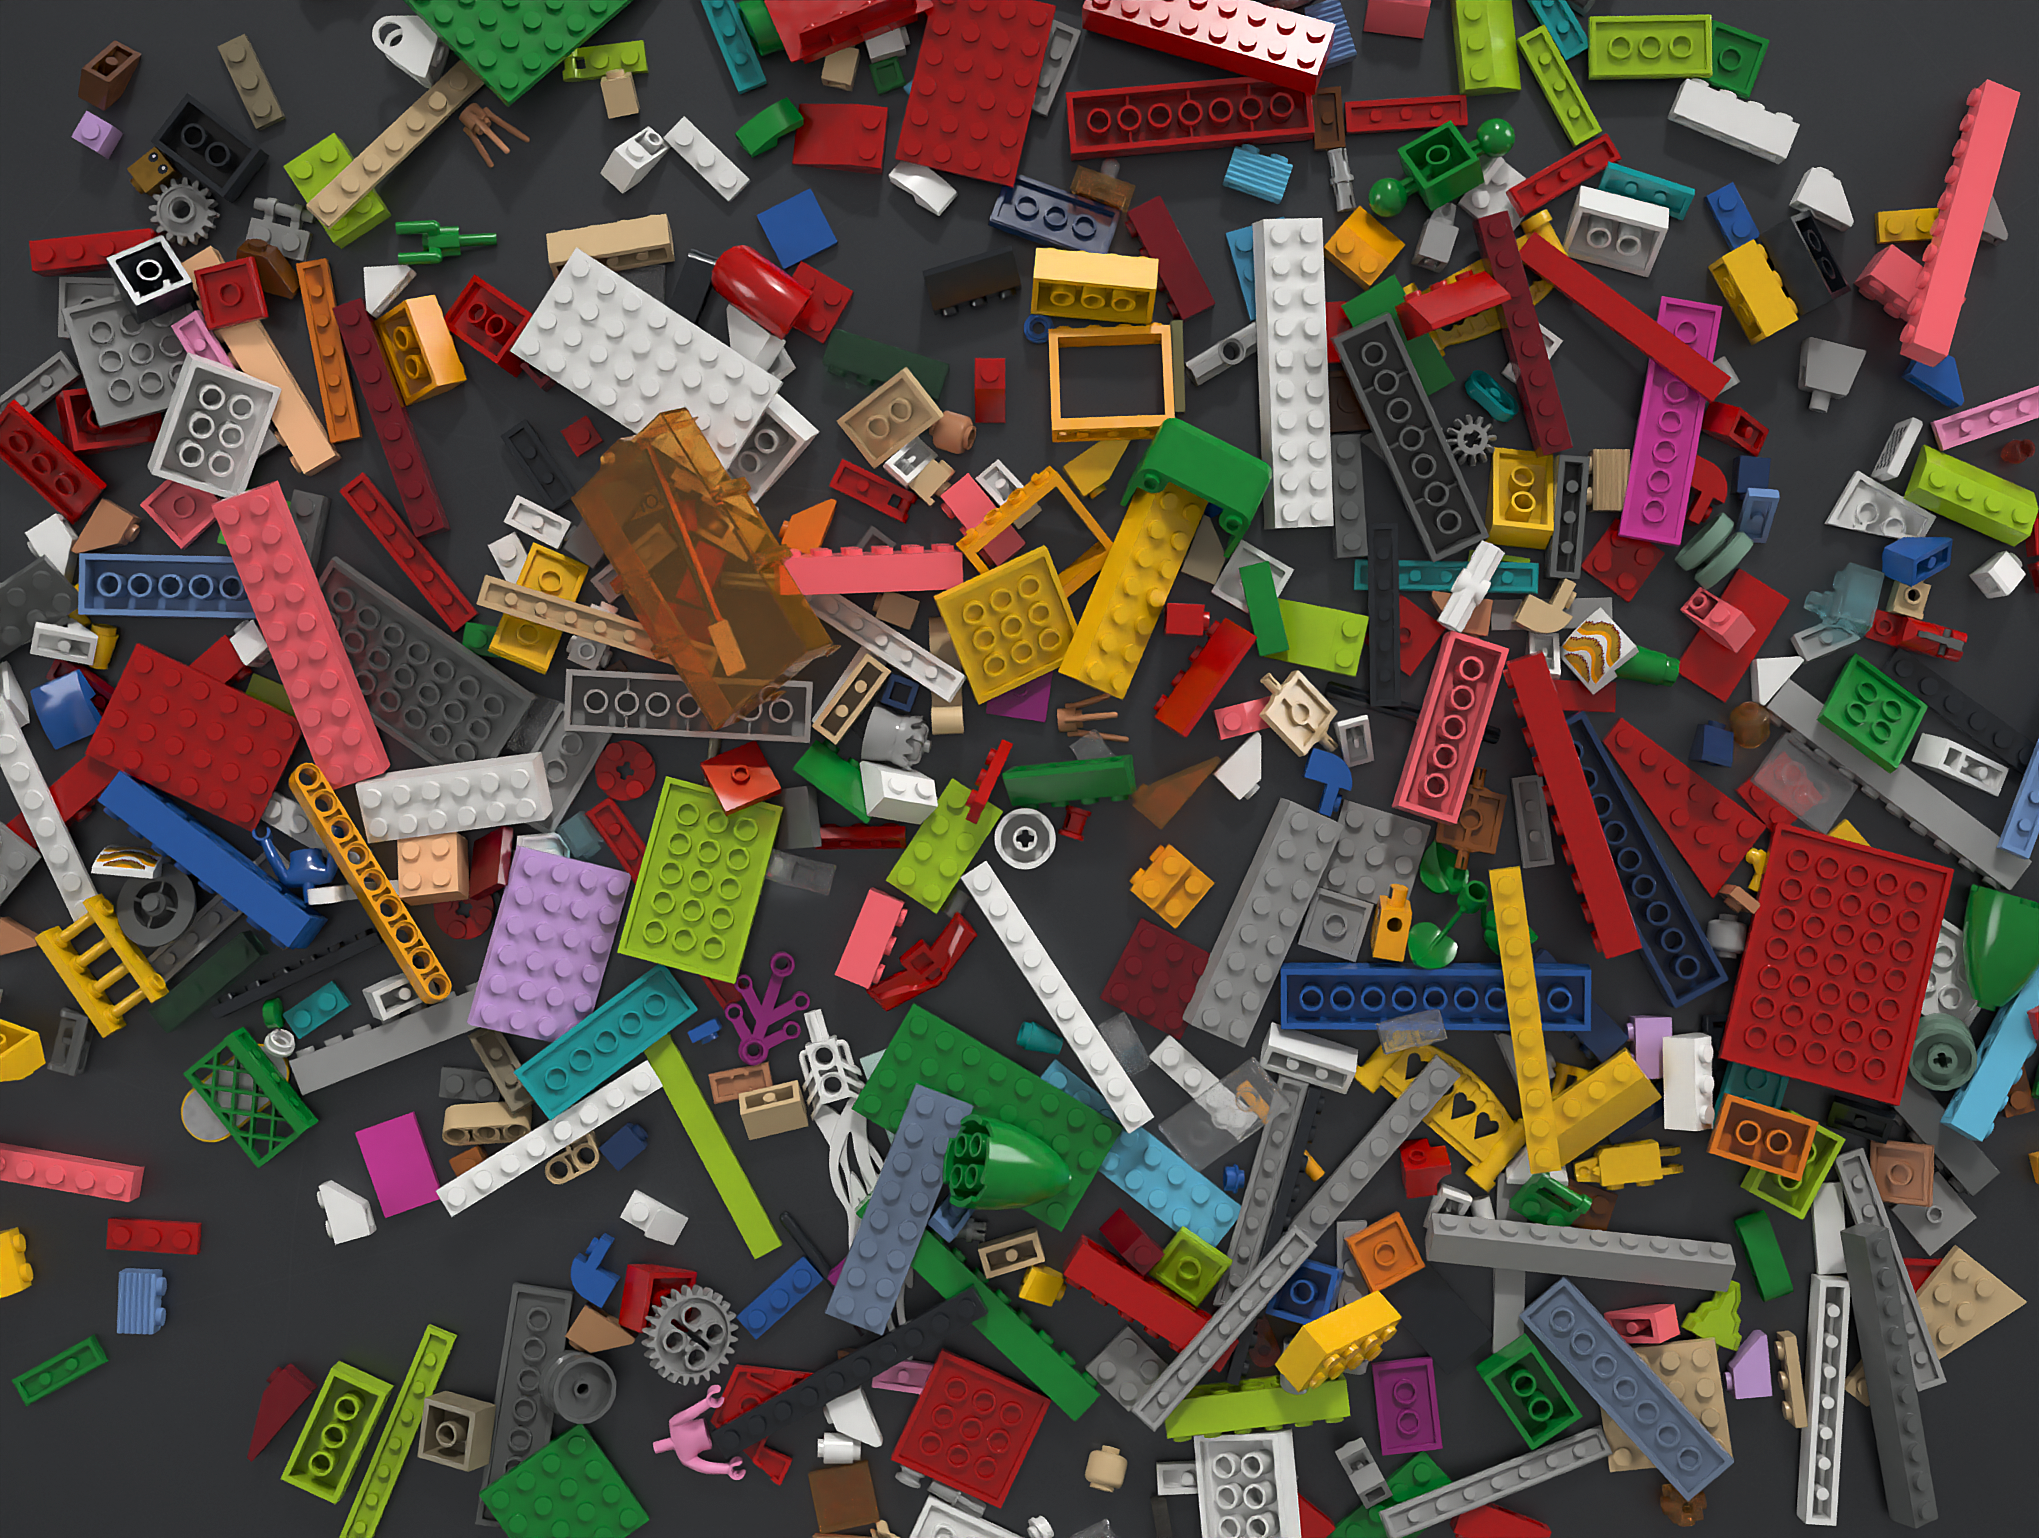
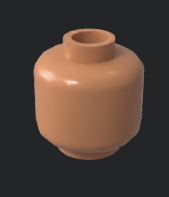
M944 411V416L929 428V434L933 436L935 447L955 454H961L966 449L969 450L974 444L977 432L971 418L952 411Z

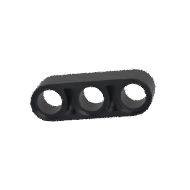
M692 248L668 308L698 326L713 288L711 282L712 270L718 258Z

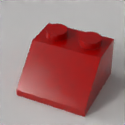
M628 1264L618 1324L636 1332L644 1333L642 1329L651 1326V1323L645 1317H654L656 1314L652 1309V1305L661 1307L663 1305L660 1299L661 1296L671 1299V1289H675L681 1294L682 1285H686L692 1290L696 1283L697 1272L654 1264ZM691 1308L686 1311L685 1320L690 1317ZM675 1319L671 1320V1324L677 1329L688 1332V1329L681 1326Z

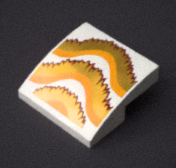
M1600 607L1578 626L1560 647V658L1592 694H1595L1616 678L1615 670L1639 651L1636 645Z
M111 844L98 855L92 866L91 873L153 879L161 876L162 864L171 862V857L169 855L163 857L152 848Z

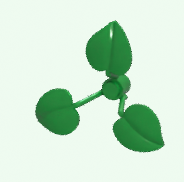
M1434 841L1422 857L1420 864L1421 880L1426 888L1434 894H1443L1447 891L1452 895L1460 893L1457 898L1459 910L1442 931L1436 925L1429 922L1418 923L1411 928L1408 935L1407 948L1412 962L1418 967L1427 970L1441 969L1449 965L1457 954V944L1446 936L1463 913L1473 914L1479 909L1481 910V927L1487 929L1483 936L1484 941L1493 952L1500 955L1494 910H1490L1486 915V907L1489 904L1487 901L1489 897L1487 886L1476 880L1470 881L1467 884L1469 879L1468 868L1467 870L1454 868L1457 855ZM1528 926L1530 943L1532 945L1539 937Z

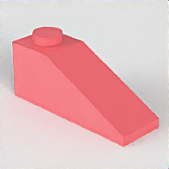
M1271 696L1213 710L1212 714L1219 740L1270 728L1259 714L1268 704Z

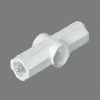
M1483 540L1480 541L1466 569H1462L1452 586V594L1437 620L1442 626L1459 633L1465 628L1474 608L1479 606L1491 585L1489 581L1505 554L1500 548Z

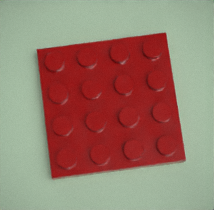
M941 1348L891 1454V1460L1001 1509L1052 1399L1040 1391Z

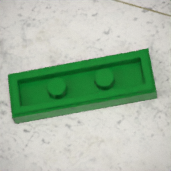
M1269 561L1238 568L1253 633L1257 637L1255 642L1259 657L1289 650Z
M92 1335L14 1378L12 1382L27 1407L109 1360L95 1335Z

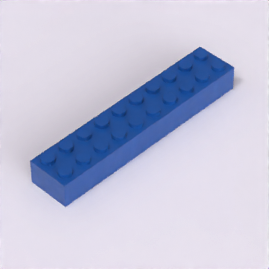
M1283 962L1281 965V1029L1511 1031L1502 964L1450 963L1441 969L1427 970L1418 967L1415 963ZM1533 963L1542 1031H1591V968L1589 964Z

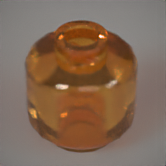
M1749 701L1742 703L1731 711L1729 718L1730 732H1734V741L1740 746L1756 748L1769 738L1770 714L1765 707Z

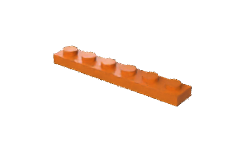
M323 258L297 263L296 268L330 443L335 444L361 439L362 432L345 344L332 310L333 307L337 306L329 261Z

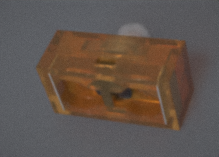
M1107 158L1103 161L1099 172L1078 165L1070 192L1122 210V213L1127 214L1136 185L1116 179L1120 164L1115 158Z

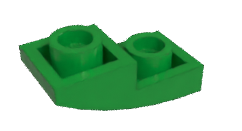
M788 97L749 120L735 133V137L750 157L753 158L777 146L779 137L803 126L804 118Z

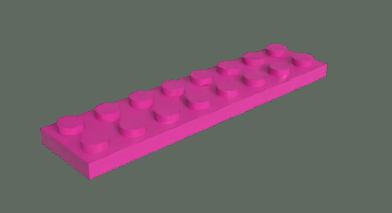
M1662 296L1659 302L1656 322L1713 364L1723 306ZM1650 358L1618 536L1679 547L1706 400Z

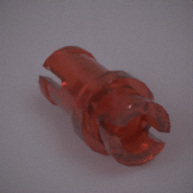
M2023 439V441L2012 440L2002 448L2001 457L2006 463L2020 464L2028 457L2030 458L2034 455L2035 445L2028 439Z

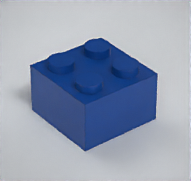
M1306 1259L1271 1298L1265 1313L1306 1325L1335 1311L1345 1270Z

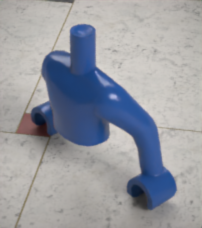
M333 825L335 829L334 836L343 838V829ZM267 827V835L263 838L258 837L257 830L254 828L252 830L253 838L257 845L262 846L270 866L282 885L286 888L303 887L304 905L313 906L308 903L307 889H313L316 885L331 883L337 873L338 865L331 854L328 852L325 864L321 849L311 848L293 851L289 854L290 865L287 870L272 843L273 835L270 828Z

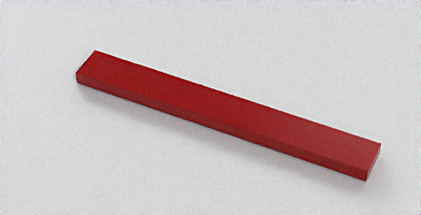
M1533 232L1519 250L1523 265L1710 404L1731 379L1729 375L1536 232Z
M608 797L585 814L625 871L631 875V879L636 885L647 846L615 800ZM699 975L723 1010L729 1003H737L744 998L742 993L736 990L734 984ZM740 979L738 981V987L744 989L746 988V986Z

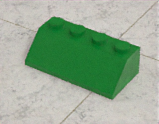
M1132 754L1014 766L1002 773L1012 806L1021 805V808L1037 809L1039 808V803L1051 802V807H1062L1069 805V800L1079 799L1081 804H1092L1099 802V797L1109 796L1111 801L1128 800L1129 794H1133L1136 791Z

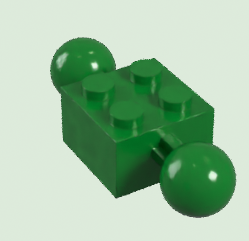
M1500 118L1486 120L1478 128L1476 139L1467 143L1450 120L1399 148L1397 152L1406 178L1401 181L1394 178H1383L1375 182L1368 195L1371 209L1382 217L1396 216L1405 208L1407 197L1418 192L1432 212L1483 184L1485 180L1478 157L1483 154L1491 158H1499L1506 155L1512 149L1515 142V133L1512 126Z

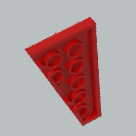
M1618 718L1601 743L1631 782L1638 796L1642 798L1663 832L1686 861L1689 869L1702 884L1709 898L1713 899L1767 826L1623 718Z

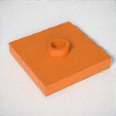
M1397 1211L1344 1239L1370 1294L1377 1290L1381 1291L1426 1267L1400 1213Z

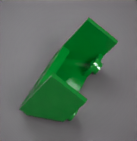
M1168 418L1161 423L1132 472L1120 504L1126 507L1137 487L1150 493H1159L1166 488L1169 482L1223 509L1219 517V524L1226 532L1231 534L1223 555L1229 559L1249 528L1272 477V469L1264 461L1180 419Z

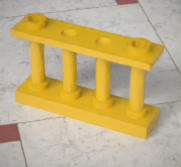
M101 893L82 902L88 912L62 931L59 926L43 931L34 939L98 1032L105 1038L120 1031L127 1025L122 1015L142 1000L148 998L153 1003L166 997L170 992L166 987L164 979L156 973L138 945L124 934L112 903ZM96 922L105 938L79 956L70 940ZM113 947L123 962L97 981L88 969V965ZM130 972L140 987L114 1006L106 995L105 990Z

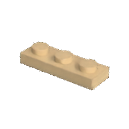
M1789 1330L1777 1332L1778 1341L1774 1342V1352L1777 1360L1781 1362L1782 1371L1778 1372V1382L1781 1390L1785 1392L1786 1401L1782 1402L1783 1416L1795 1428L1808 1427L1797 1339Z

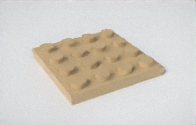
M1715 1337L1631 1346L1733 1458ZM1600 1406L1604 1434L1613 1453L1608 1455L1610 1472L1657 1468Z

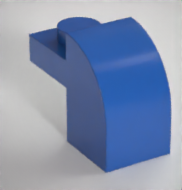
M1316 748L1310 749L1302 777L1325 784L1316 813L1331 817L1332 811L1337 812L1341 803L1342 795L1338 794L1339 788L1351 791L1352 775L1349 767L1340 757Z
M606 1233L600 1239L594 1237L585 1252L590 1255L589 1258L578 1253L571 1266V1280L576 1291L583 1298L600 1308L604 1306L621 1278L600 1265L615 1238Z

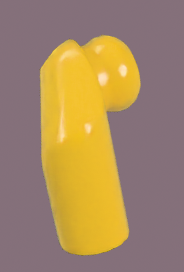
M1751 848L1747 852L1745 859L1748 863L1753 864L1755 873L1748 888L1758 893L1767 853L1762 849Z

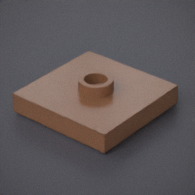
M1871 1140L1870 1168L1882 1202L1931 1207L1933 1205L1935 1145L1888 1140L1886 1144Z

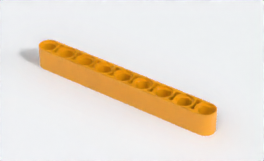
M312 763L301 764L289 777V787L419 998L427 1004H435L443 1000L450 994L452 987L448 975L321 770ZM305 773L309 775L312 785L306 786L302 784L299 780V774ZM321 799L325 801L328 811H319L315 806V800ZM337 825L341 827L344 837H335L332 834L331 826ZM349 851L359 855L360 864H353L348 860L347 854ZM365 877L375 881V891H370L365 887ZM381 903L391 907V917H386L381 913ZM397 929L407 933V943H402L397 939ZM413 955L420 956L423 959V969H418L413 965ZM430 981H434L439 985V995H434L429 991L428 984Z

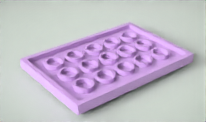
M517 845L509 871L508 885L504 889L467 1023L472 1026L554 1042L592 1014L631 875L626 871Z

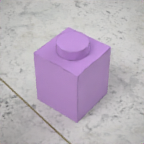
M86 111L71 137L109 159L124 133Z

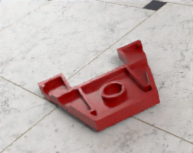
M736 1364L722 1394L724 1402L720 1407L716 1408L710 1422L717 1428L814 1373ZM767 1436L743 1451L752 1459L755 1465L762 1468L771 1477V1480L780 1486L793 1458L765 1446Z

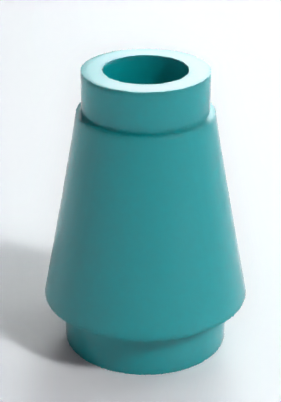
M1024 1021L1018 1032L1016 1044L1022 1046L1023 1050L1058 1055L1063 1045V1038L1034 1021H1031V1023Z

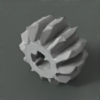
M1471 415L1465 416L1464 424L1459 419L1454 420L1453 423L1457 430L1448 428L1446 434L1454 438L1447 440L1449 447L1454 446V450H1452L1453 456L1457 453L1460 455L1457 464L1462 465L1467 457L1470 467L1476 466V457L1480 462H1486L1488 459L1484 452L1492 454L1495 451V448L1487 443L1496 441L1497 436H1487L1486 433L1493 426L1488 424L1482 428L1483 417L1481 416L1475 420L1474 424ZM1472 434L1476 437L1473 441H1477V444L1469 448L1465 445L1468 441H1464V437Z

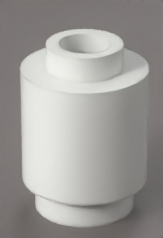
M824 1433V1439H818V1457H823L824 1464H852L853 1460H860V1440L843 1433Z

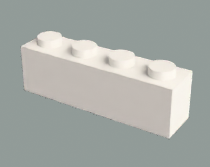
M1698 78L1686 79L1680 85L1667 119L1776 164H1780L1787 158L1800 124L1793 122L1791 116L1779 112L1773 114L1764 110L1765 107L1760 103L1754 101L1746 103L1736 99L1737 95L1731 91L1723 89L1717 91L1709 88V84L1706 81Z

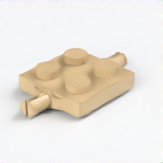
M1299 670L1292 671L1281 685L1271 673H1267L1260 682L1266 686L1272 695L1259 716L1299 757L1305 756L1317 742L1329 753H1332L1336 749L1335 747H1338V744L1327 734L1329 724L1338 711Z

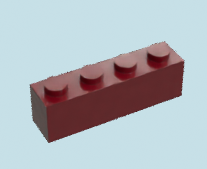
M1159 195L1128 211L1126 216L1128 221L1124 222L1130 237L1132 239L1137 237L1142 247L1138 249L1140 256L1159 259L1156 288L1160 293L1165 291L1170 301L1166 303L1171 317L1174 320L1176 318L1183 320V323L1214 308L1216 303L1161 196Z

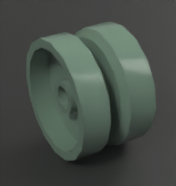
M1724 512L1719 513L1709 521L1675 557V561L1685 571L1692 570L1700 565L1695 573L1694 580L1705 590L1711 588L1733 570L1754 543L1743 531L1734 533L1726 539L1733 530L1734 522Z
M1932 1013L1921 1017L1909 1062L1912 1076L1921 1085L1932 1090L1949 1091L1961 1087L1971 1079L1977 1068V1052L1969 1027L1961 1019L1947 1013Z

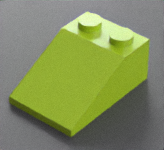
M1278 598L1289 650L1264 657L1343 676L1355 677L1369 617Z

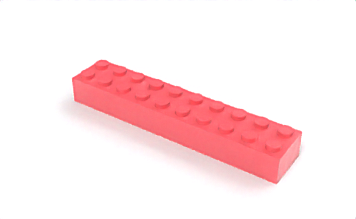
M278 480L212 504L211 507L315 765L321 770L333 790L383 774L391 764Z

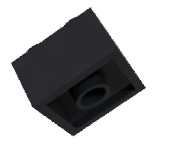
M163 235L106 258L122 300L138 325L194 301L193 282Z

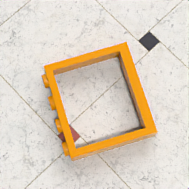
M1154 322L1146 326L1119 324L1116 327L1089 325L1085 328L1059 326L1055 329H1048L1052 442L1153 439L1164 420L1175 418L1170 325ZM1161 344L1165 415L1061 418L1058 348Z
M1048 466L1039 474L1035 472L1031 477V481L1023 488L1014 490L1003 505L990 510L978 526L965 531L967 535L958 541L956 546L980 575L989 571L988 567L976 553L1054 487L1059 490L1098 540L1097 543L1058 575L1066 598L1103 568L1113 542L1059 473L1051 466Z

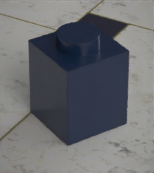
M1750 456L1734 458L1730 495H1739V501H1744L1747 488L1768 489L1771 458Z
M891 673L881 702L911 713L921 684Z
M629 1121L598 1149L615 1169L619 1171L649 1145L646 1140L648 1135L639 1124L633 1125Z

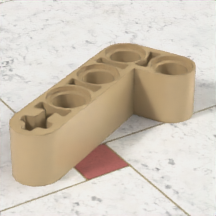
M929 617L930 653L962 673L960 661L942 617ZM962 686L950 703L931 691L932 734H964Z
M593 1130L567 1145L565 1151L548 1161L545 1166V1175L550 1182L563 1184L591 1170L601 1161L603 1153L598 1149L601 1147V1144ZM587 1147L593 1150L595 1154L593 1162H586L581 1158L580 1152L582 1148ZM557 1161L565 1163L568 1168L567 1175H557L553 1168L554 1163Z

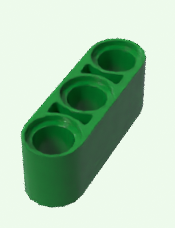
M1761 1210L1735 1219L1734 1226L1762 1301L1765 1303L1793 1293L1794 1290L1790 1276L1765 1211Z

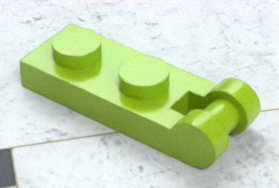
M644 40L577 48L563 60L565 70L562 71L564 82L601 79L606 77V72L615 69H624V73L632 71V75L648 73ZM585 59L586 68L577 69L576 60Z

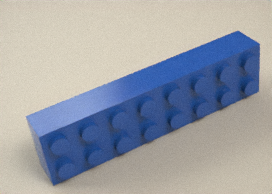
M119 771L98 798V801L105 806L103 811L117 821L120 818L129 824L127 827L129 832L140 839L143 837L147 838L153 843L150 847L161 856L166 857L169 855L176 861L174 866L186 875L194 874L200 879L198 884L211 894L214 892L220 894L224 898L222 903L234 912L240 910L248 916L246 921L251 926L260 931L264 928L271 934L269 939L282 949L286 947L292 950L295 948L307 949L328 921L327 918L311 906H305L301 898L254 864L253 861L155 786L133 777L127 772Z

